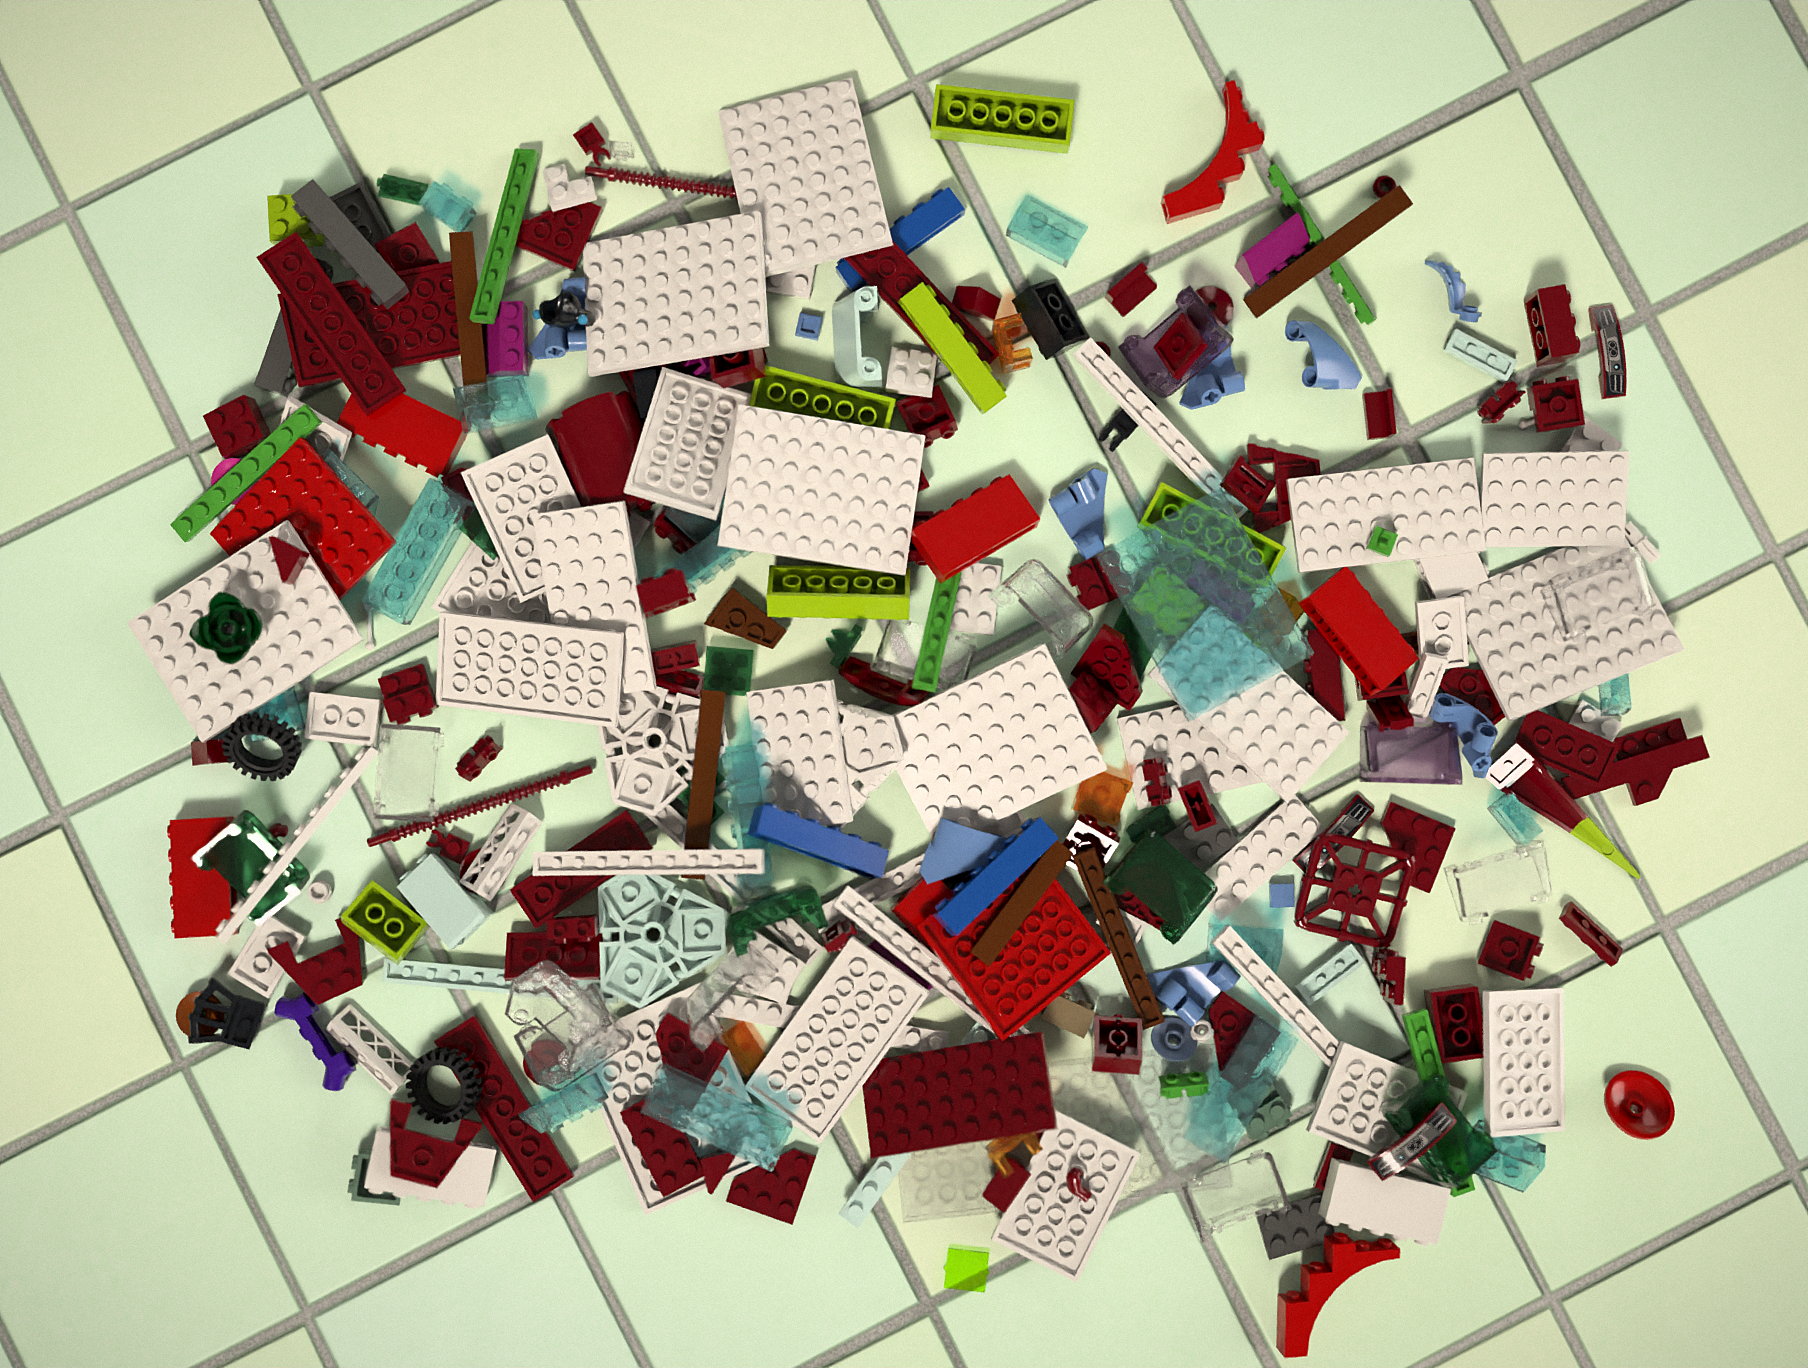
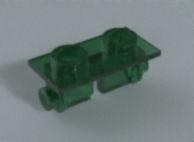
M383 174L382 178L378 177L377 187H380L378 197L423 207L429 184Z

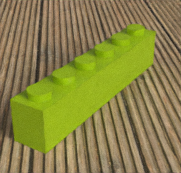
M922 282L902 297L898 303L983 415L1007 397L1005 394L1006 388L999 379L995 380L991 375L993 371L985 360L982 362L976 355L979 352L972 342L967 343L962 336L964 331L958 323L953 324L948 317L950 312L945 305L938 304L934 298L936 297L934 290L929 285L925 286Z

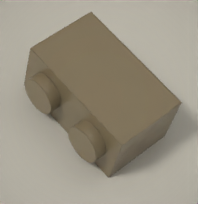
M1063 992L1042 1009L1040 1014L1042 1020L1082 1038H1085L1096 1013L1091 1009L1092 1004L1081 999L1077 1003L1069 999L1071 995Z

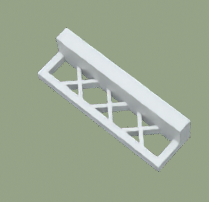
M511 803L459 883L491 902L543 822L529 811ZM516 812L520 813L517 819L511 823V819L514 816V814ZM505 833L504 839L498 843L500 835ZM492 853L490 860L484 863L486 856ZM479 873V876L473 885L469 883L473 876Z
M351 1004L330 1021L325 1032L393 1096L407 1080L406 1076L411 1072L409 1068L413 1063ZM349 1013L356 1020V1026H347L341 1019ZM360 1031L369 1032L373 1036V1042H364L360 1038ZM377 1048H386L390 1052V1059L381 1058L377 1054ZM394 1064H403L409 1071L401 1077L395 1071Z

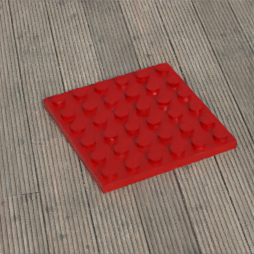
M298 438L209 533L224 551L231 556L286 520L290 521L340 601L397 543L305 438Z
M1037 860L957 936H951L932 915L933 913L915 926L1002 1042L1111 954L1110 950L1056 878L990 966H986L969 952Z

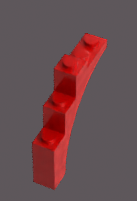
M1235 80L1225 82L1222 89L1225 103V129L1218 153L1210 165L1195 180L1183 188L1163 196L1160 203L1167 224L1220 209L1225 200L1223 188L1219 187V185L1240 180L1243 171H1245L1244 161L1242 157L1239 158L1238 156L1260 150L1265 141L1263 129L1258 127L1257 121L1247 123L1249 122V114L1246 108L1243 109L1241 103L1243 99L1242 91L1239 86L1236 87Z
M1335 1232L1333 1235L1324 1236L1323 1263L1312 1261L1309 1264L1301 1265L1300 1292L1288 1290L1286 1293L1277 1294L1276 1348L1284 1358L1307 1357L1314 1323L1322 1307L1334 1291L1348 1278L1364 1268L1382 1261L1400 1258L1401 1249L1388 1238H1379L1377 1241L1356 1240L1354 1242L1347 1234L1342 1232Z

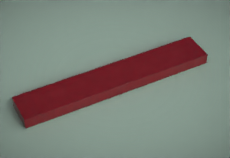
M1699 735L1613 762L1601 789L1570 775L1561 778L1564 789L1573 799H1577L1708 759L1710 755L1703 735Z

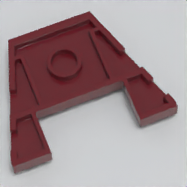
M1253 443L1246 445L1248 464H1272L1277 511L1253 513L1254 531L1262 533L1291 520L1286 480L1321 475L1320 461L1318 459L1286 453L1269 447L1265 448Z
M341 918L335 921L344 939V943L302 962H297L288 941L267 949L270 956L317 1005L363 985L359 936L341 922Z
M391 1098L390 1176L437 1189L456 1164V1161L470 1145L473 1138L481 1130L482 1123L461 1118L454 1141L406 1129L405 1126L412 1103Z

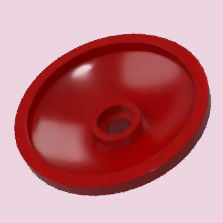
M1637 1070L1623 1071L1615 1075L1605 1088L1604 1104L1612 1122L1625 1134L1636 1139L1652 1140L1661 1137L1671 1128L1675 1118L1674 1103L1668 1090L1655 1077Z

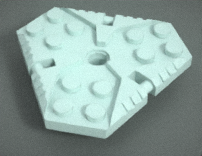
M616 875L598 886L599 933H602V942H599L601 989L641 1009L679 984L678 981L684 977H691L726 954L725 910L686 889L682 891L676 888V884L659 875ZM670 896L678 899L675 906L667 903ZM651 928H657L660 931V938L656 941H650L647 937V933ZM612 933H619L620 941L612 942ZM677 962L681 969L673 973L669 967Z

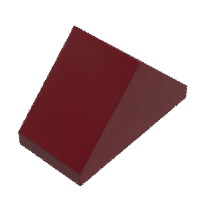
M957 286L952 304L960 312L994 322L1001 299L981 287Z
M270 536L269 541L281 581L288 585L294 584L310 553L281 538Z
M224 739L208 740L205 743L201 741L191 742L192 765L228 763L226 760L228 756L223 754L225 749L222 748Z
M1200 780L1177 788L1195 832L1217 824L1211 804Z
M734 1147L702 1155L700 1161L709 1194L712 1195L739 1149Z

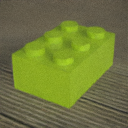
M373 880L340 916L341 922L396 965L400 964L429 929L428 923Z

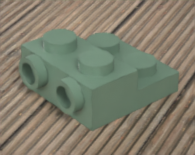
M1265 1072L1246 1083L1241 1091L1237 1089L1225 1096L1252 1141L1254 1139L1261 1141L1270 1135L1269 1130L1274 1127L1278 1129L1285 1127L1290 1123L1289 1118L1293 1116Z
M359 1149L358 1155H353L351 1169L356 1170L355 1178L349 1179L347 1193H352L351 1201L399 1206L401 1197L393 1196V1192L383 1191V1194H375L369 1192V1189L364 1188L372 1150Z

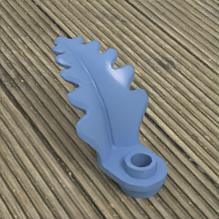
M1426 260L1425 265L1436 270L1446 285L1450 312L1460 314L1459 320L1478 322V318L1482 316V313L1478 312V307L1464 305L1463 308L1466 285L1460 282L1461 274L1459 272L1454 273L1453 266H1447L1445 262L1439 263Z

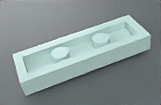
M1458 329L1453 331L1443 350L1504 383L1508 381L1518 362Z
M1348 943L1296 983L1294 987L1307 1004L1311 1005L1363 965L1365 961L1354 946Z

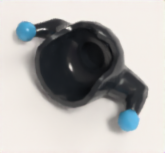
M568 291L562 292L552 300L543 301L539 305V310L535 309L532 314L535 319L541 318L545 324L558 328H567L574 324L589 327L593 326L596 322L595 315L583 309L576 295Z

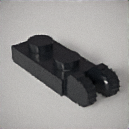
M1143 392V394L1156 406L1157 404ZM1122 409L1109 423V427L1098 440L1101 443L1105 441L1114 429L1120 437L1110 445L1109 450L1113 452L1139 425Z

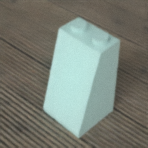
M426 853L416 862L419 866L414 871L408 870L399 879L401 883L397 888L445 945L452 950L466 942L494 912L476 894L471 893L459 883L460 877L437 853L430 855Z

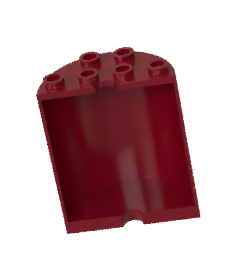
M613 391L587 398L562 411L563 417L552 419L547 424L545 431L550 436L581 507L625 501L629 518L631 516L630 512L637 509L640 512H645L653 507L652 504L657 503L624 493L644 427L643 419L640 418L637 406L628 391H621L617 395H614Z

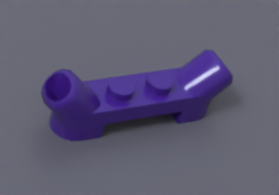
M305 992L296 998L282 996L275 1005L274 1012L276 1017L295 1020L300 1027L299 1032L301 1036L311 1043L314 1056L318 1060H322L326 1066L322 1083L323 1088L329 1091L342 1090L345 1085L346 1076L356 1071V1065L351 1056L345 1050L337 1054L312 1016L319 1011L318 1006Z

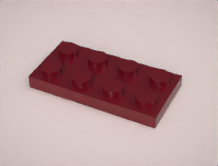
M1539 710L1526 714L1514 742L1517 740L1531 754L1535 755L1542 764L1600 789L1621 746Z
M547 932L507 933L504 979L505 981L600 980L599 942H602V933L592 937L593 941L578 942V938H569L568 943H554V939L547 940Z
M663 1089L620 1111L663 1197L704 1176L701 1162Z

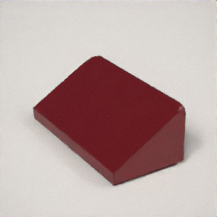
M678 670L659 674L655 679L656 685L669 690L670 694L676 695L681 693L700 699L701 689H703L706 677Z
M1007 1157L982 1193V1196L1000 1211L1006 1213L1031 1176V1173L1018 1160Z

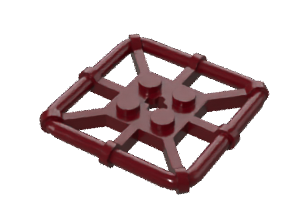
M1320 833L1313 845L1306 874L1302 875L1301 881L1303 884L1295 909L1294 924L1296 927L1309 932L1337 938V941L1341 942L1346 940L1375 948L1390 947V943L1396 935L1403 908L1408 903L1406 898L1415 870V856L1401 849L1373 843L1370 839L1360 840L1335 833ZM1330 842L1362 849L1357 866L1341 862ZM1323 846H1325L1336 865L1331 880L1315 876ZM1370 852L1399 858V860L1380 871L1365 868ZM1405 866L1397 896L1379 892L1383 878ZM1354 884L1358 885L1360 892L1351 895V892L1348 891L1349 887L1353 888ZM1312 885L1328 887L1329 890L1325 902L1305 912ZM1377 900L1394 904L1385 935L1373 917ZM1328 909L1343 912L1339 929L1308 922ZM1351 914L1368 918L1379 938L1347 931Z

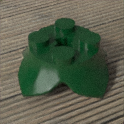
M218 592L209 602V613L194 622L189 636L198 646L215 651L216 657L221 662L232 665L243 659L248 654L251 646L256 643L261 635L263 621L257 611L247 608L236 596L226 592ZM230 624H232V626H234L235 628L233 633L227 632V628L230 627Z

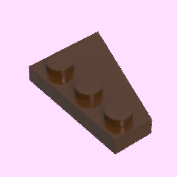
M734 587L730 589L704 623L710 627H715L770 649H774L788 631L772 617H767L766 612Z

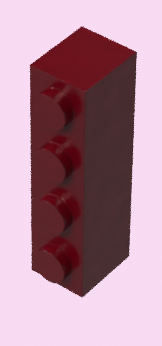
M1318 629L1306 630L1303 632V636L1300 637L1301 649L1305 650L1306 658L1303 659V671L1308 676V682L1305 683V691L1338 722L1345 721L1339 656Z

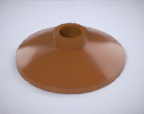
M195 991L186 995L177 1006L176 1021L181 1031L187 1036H190L188 1015L190 1012H193L195 997L199 996L202 991ZM213 994L208 999L210 1001L221 1003L220 1000ZM204 1007L206 1017L220 1021L224 1020V1012ZM200 1024V1035L214 1034L219 1030V1028Z

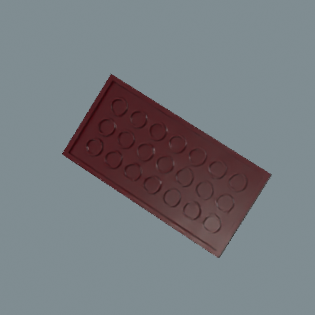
M451 261L396 271L395 273L406 284L409 293L388 310L383 304L378 306L370 297L372 293L367 286L362 288L355 279L333 283L392 369L460 356ZM281 293L277 294L298 387L341 380Z
M1043 1032L1011 1036L1003 1042L1001 1039H994L881 1059L862 1086L872 1159L1058 1129Z

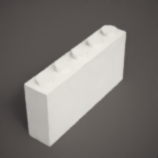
M1480 552L1413 560L1429 600L1446 598L1488 581L1489 571L1486 564L1480 560L1478 555Z
M377 1126L364 1188L369 1189V1192L375 1194H383V1191L393 1192V1196L401 1198L412 1195L417 1196V1199L421 1201L438 1199L441 1200L442 1204L455 1205V1202L463 1203L465 1207L471 1209H478L479 1206L485 1207L496 1155V1145L471 1141L470 1145L436 1189L390 1176V1128ZM432 1135V1136L439 1137V1138L446 1139V1140H450V1141H454V1139H455V1138H449V1137H443V1136Z
M1331 1158L1318 1213L1326 1219V1223L1339 1226L1340 1223L1348 1224V1228L1362 1231V1228L1370 1229L1371 1233L1379 1236H1384V1233L1392 1234L1393 1238L1401 1241H1406L1407 1238H1410L1422 1246H1428L1429 1243L1438 1245L1451 1189L1442 1183L1396 1173L1382 1181L1370 1166Z

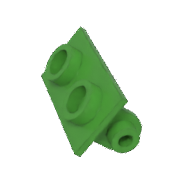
M1192 1071L1184 1074L1169 1073L1158 1076L1161 1086L1160 1096L1166 1099L1181 1098L1182 1090L1186 1089L1187 1097L1204 1096V1093H1208L1209 1082L1205 1072Z

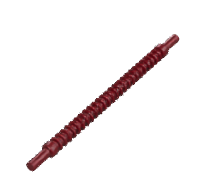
M585 167V175L607 178L609 182L619 180L620 183L623 181L626 184L632 182L633 185L638 183L639 186L645 184L646 187L651 185L652 188L657 185L659 189L663 186L665 190L670 187L672 191L677 188L678 192L683 189L685 193L690 190L692 194L696 191L698 195L703 192L705 196L707 193H710L711 197L716 194L717 197L723 195V198L729 196L730 199L736 197V200H738L734 185H731V187H728L727 184L721 186V183H718V185H715L714 182L708 184V181H705V183H702L701 180L695 182V179H692V181H689L688 178L682 180V177H679L677 180L675 176L670 179L668 175L665 178L662 174L657 177L655 173L652 176L649 172L644 175L642 171L637 174L636 170L633 173L629 169L624 172L623 169L618 171L616 167H609V169Z
M587 765L569 772L563 770L559 772V775L547 776L545 780L544 778H541L539 782L534 780L533 784L528 782L527 786L522 784L521 788L516 786L515 790L509 788V792L502 791V794L496 793L494 797L490 795L488 799L483 797L482 801L477 799L476 803L471 801L470 805L465 803L464 807L458 805L457 809L451 808V811L439 812L437 816L432 814L431 818L426 816L425 820L420 818L419 822L414 820L413 824L407 822L406 826L400 825V828L392 827L389 829V832L368 838L367 844L369 847H373L391 840L396 842L401 840V837L407 838L408 834L413 836L414 832L419 834L420 830L426 832L427 828L432 830L433 826L436 828L439 827V824L444 826L445 822L452 823L453 819L458 821L459 817L464 819L465 815L470 817L471 813L477 815L478 811L483 813L484 809L487 811L490 810V807L495 809L496 805L503 806L504 802L509 804L510 800L515 802L516 798L521 800L522 796L528 798L529 794L534 796L535 792L538 794L541 793V790L546 792L547 788L554 789L555 785L560 787V784H570L571 780L592 774L593 769L591 765Z

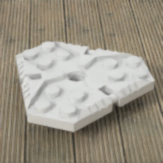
M658 686L653 690L620 694L618 726L597 725L601 748L606 752L607 758L604 759L613 804L656 817L689 787L688 783L692 777L700 699L681 693L673 695L669 693V690ZM666 702L673 704L671 711L664 709ZM724 718L722 720L718 759L730 749ZM653 736L661 737V743L657 747L649 745V741ZM622 748L623 754L616 756L615 749ZM685 766L688 771L681 777L677 771Z
M837 700L839 721L841 714L844 715L843 722L840 721L852 816H854L870 798L868 793L876 791L905 759L892 715L854 704L844 706V701ZM859 780L863 783L862 787L857 783ZM847 823L829 824L825 826H833L842 829Z

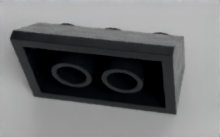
M1056 278L1031 285L1011 300L1016 312L1021 316L1029 334L1032 335L1039 347L1040 353L1046 360L1060 356L1090 338Z

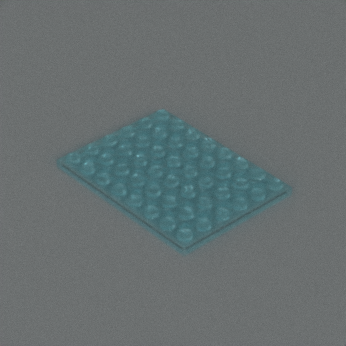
M1222 488L1211 492L1096 554L1100 565L1188 722L1314 654Z

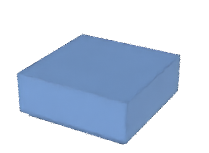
M800 312L795 336L818 341L823 317Z
M1294 883L1269 884L1270 908L1295 907Z

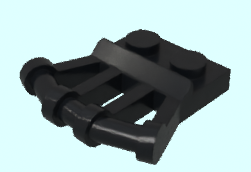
M211 977L208 981V986L199 996L195 997L193 1012H190L188 1015L190 1022L188 1043L197 1044L219 1041L250 1049L265 1003L243 997L242 995H235L218 980ZM217 990L232 1001V1004L228 1006L208 999ZM204 1007L227 1013L226 1021L203 1016ZM200 1024L222 1029V1032L200 1035Z

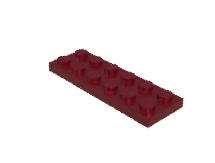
M625 810L567 851H651L654 847L630 812ZM532 874L511 888L510 891L537 929L546 923V920L555 917L614 875L533 876Z

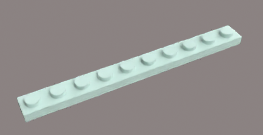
M384 958L382 982L618 1003V997L601 989L600 980L505 981L504 968L403 959L399 965H396L390 959Z
M976 1021L960 1045L994 1040L996 1036ZM912 1153L878 1158L839 1211V1215L858 1228Z

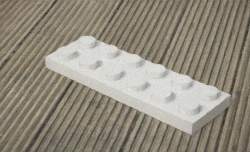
M1294 795L1289 802L1283 801L1239 840L1238 844L1230 848L1188 887L1214 917L1221 922L1325 828Z

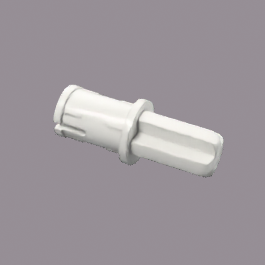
M1631 521L1625 525V536L1633 545L1632 548H1636L1649 563L1655 562L1661 554L1647 540L1648 536H1644Z

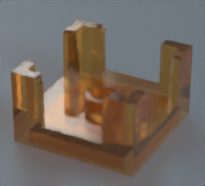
M1021 313L993 320L991 331L996 350L999 352L998 358L1003 374L1030 368L1029 361L1033 359L1029 347L1016 351L1013 350L1010 337L1020 335L1021 333L1019 327L1023 325Z
M1104 771L1080 782L1071 810L1084 815L1090 814L1097 820L1117 826L1121 817L1119 815L1127 793H1130L1133 782Z
M1035 1133L995 1139L985 1146L988 1157L1004 1178L1013 1173V1168L1007 1162L1006 1158L1008 1156L1005 1153L1014 1150L1021 1141H1023L1032 1155H1036L1043 1150L1042 1145L1039 1143L1040 1140Z

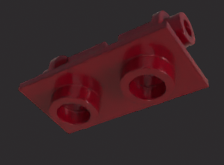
M1513 380L1506 381L1494 392L1499 399L1498 401L1493 396H1490L1478 407L1477 414L1481 418L1485 417L1481 423L1495 424L1504 417L1503 413L1508 408L1515 407L1521 401L1520 397L1526 391H1517V384Z
M489 735L482 737L472 747L476 753L475 756L467 752L456 763L458 766L455 770L459 773L458 775L469 782L477 778L482 770L491 761L495 760L498 753L503 749Z
M1162 757L1143 760L1144 780H1153L1154 785L1146 786L1148 802H1151V807L1161 805L1160 800L1162 805L1169 804L1172 798V790L1166 781V775L1168 774L1166 762L1163 761Z

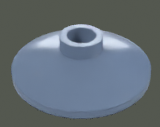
M1164 1018L1165 1022L1154 1026L1152 1029L1151 1043L1153 1048L1160 1056L1167 1060L1176 1062L1187 1060L1194 1054L1198 1041L1191 1037L1192 1027L1178 1018ZM1169 1041H1173L1176 1045H1172Z

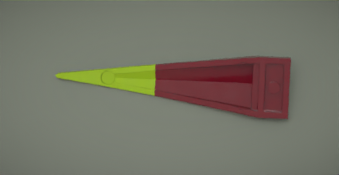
M1517 740L1491 763L1486 778L1500 791L1552 821L1635 878L1640 879V874L1541 761Z

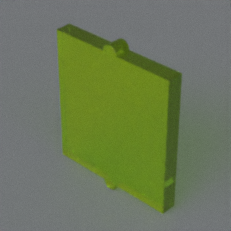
M948 1248L946 1265L943 1267L945 1270L944 1288L985 1293L986 1277L989 1275V1270H987L989 1252Z

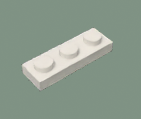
M1426 652L1422 656L1405 702L1406 707L1416 722H1426L1449 661L1445 656Z

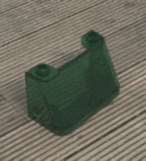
M243 810L191 858L201 870L212 871L215 868L245 899L249 895L247 889L255 880L260 881L265 875L262 871L271 860L275 862L280 856L278 851L283 846V843L252 812ZM296 857L292 859L247 915L248 919L255 922L258 926L300 893L310 879L309 871Z
M1152 830L1144 831L1124 850L1101 882L1114 894H1124L1129 890L1164 921L1160 926L1161 934L1173 945L1183 937L1218 892V887L1212 879L1162 836Z
M799 882L729 906L725 910L724 919L736 956L748 954V943L751 940H757L754 930L797 915L800 916L802 924L807 923V921L811 922L817 930L828 927L820 897L813 885L809 882Z
M1433 1073L1391 1101L1381 1111L1401 1137L1424 1119L1422 1116L1441 1101L1457 1121L1437 1143L1417 1159L1436 1182L1443 1186L1458 1188L1499 1150L1494 1145L1495 1140L1485 1131L1482 1133L1475 1130L1447 1095L1450 1092L1448 1080L1441 1074Z

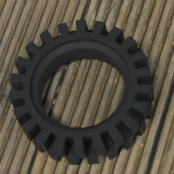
M254 712L252 717L249 713H246L243 718L241 716L236 718L223 740L222 748H225L223 751L224 756H228L227 762L229 764L235 762L233 765L235 770L243 769L242 775L246 776L249 772L252 773L251 779L256 780L257 775H259L261 781H266L268 776L270 781H276L277 777L280 780L284 779L285 775L289 776L292 770H294L302 752V742H299V734L294 735L296 730L293 727L286 729L289 724L286 721L279 724V717L277 716L270 720L268 713H264L262 718H260L259 712ZM250 734L267 737L280 746L283 756L272 760L258 757L244 747L242 738Z
M450 1047L435 1048L415 1060V1063L409 1068L411 1072L407 1074L406 1079L411 1081L406 1083V1089H412V1091L407 1093L408 1099L415 1098V1101L412 1102V1107L414 1108L419 1105L421 1108L417 1113L421 1116L426 1112L427 1114L424 1119L427 1121L434 1118L433 1123L435 1124L443 1122V1125L450 1122L454 1123L470 1113L477 1106L475 1104L481 1098L478 1095L482 1093V1087H477V1085L482 1083V1078H475V1075L479 1073V1069L477 1067L472 1070L470 1066L474 1064V1061L470 1059L466 1062L465 1058L468 1055L464 1052L458 1055L459 1049L454 1048L450 1051ZM433 1066L448 1067L459 1078L461 1096L457 1104L444 1105L431 1096L427 1087V1075Z

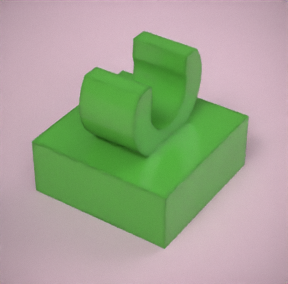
M1375 526L1366 549L1389 557L1398 534Z

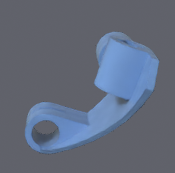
M586 277L564 279L560 294L564 291L575 294L580 300L582 308L585 309V298H587L585 290ZM545 324L534 341L529 345L527 351L537 360L560 358L566 352L586 351V326L574 324L571 327L558 328Z
M1292 320L1286 325V338L1293 342H1308L1312 351L1314 366L1306 367L1302 373V382L1306 387L1323 388L1324 390L1357 388L1362 379L1361 374L1351 358L1329 334L1311 321Z
M1226 324L1204 330L1202 337L1208 344V347L1197 358L1191 378L1179 405L1193 410L1213 405L1221 397L1245 391L1243 375L1241 371L1236 372L1231 357L1230 333Z
M1095 468L1070 482L1068 488L1048 499L1066 533L1085 560L1090 559L1105 548L1103 513L1107 473Z
M1446 693L1437 694L1429 712L1430 717L1437 722H1448L1464 745L1462 753L1470 764L1474 777L1485 778L1492 763L1489 754L1498 735L1497 728L1484 714L1470 704Z
M940 818L934 839L926 849L920 873L926 883L930 884L973 870L979 865L982 867L988 862L986 858L996 849L1000 851L1005 846L1003 842L1007 838L994 833L978 831L946 818Z
M1224 960L1146 974L1156 1000L1170 1011L1173 1010L1190 1027L1199 1021L1205 1012L1204 1009L1221 991L1231 989L1241 977Z

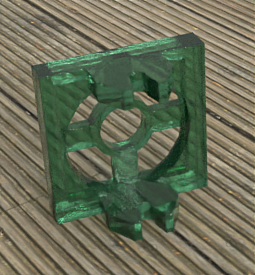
M857 624L854 625L849 634L839 629H832V635L836 639L832 640L828 637L825 639L830 650L835 653L830 665L836 670L844 664L864 633L863 628Z

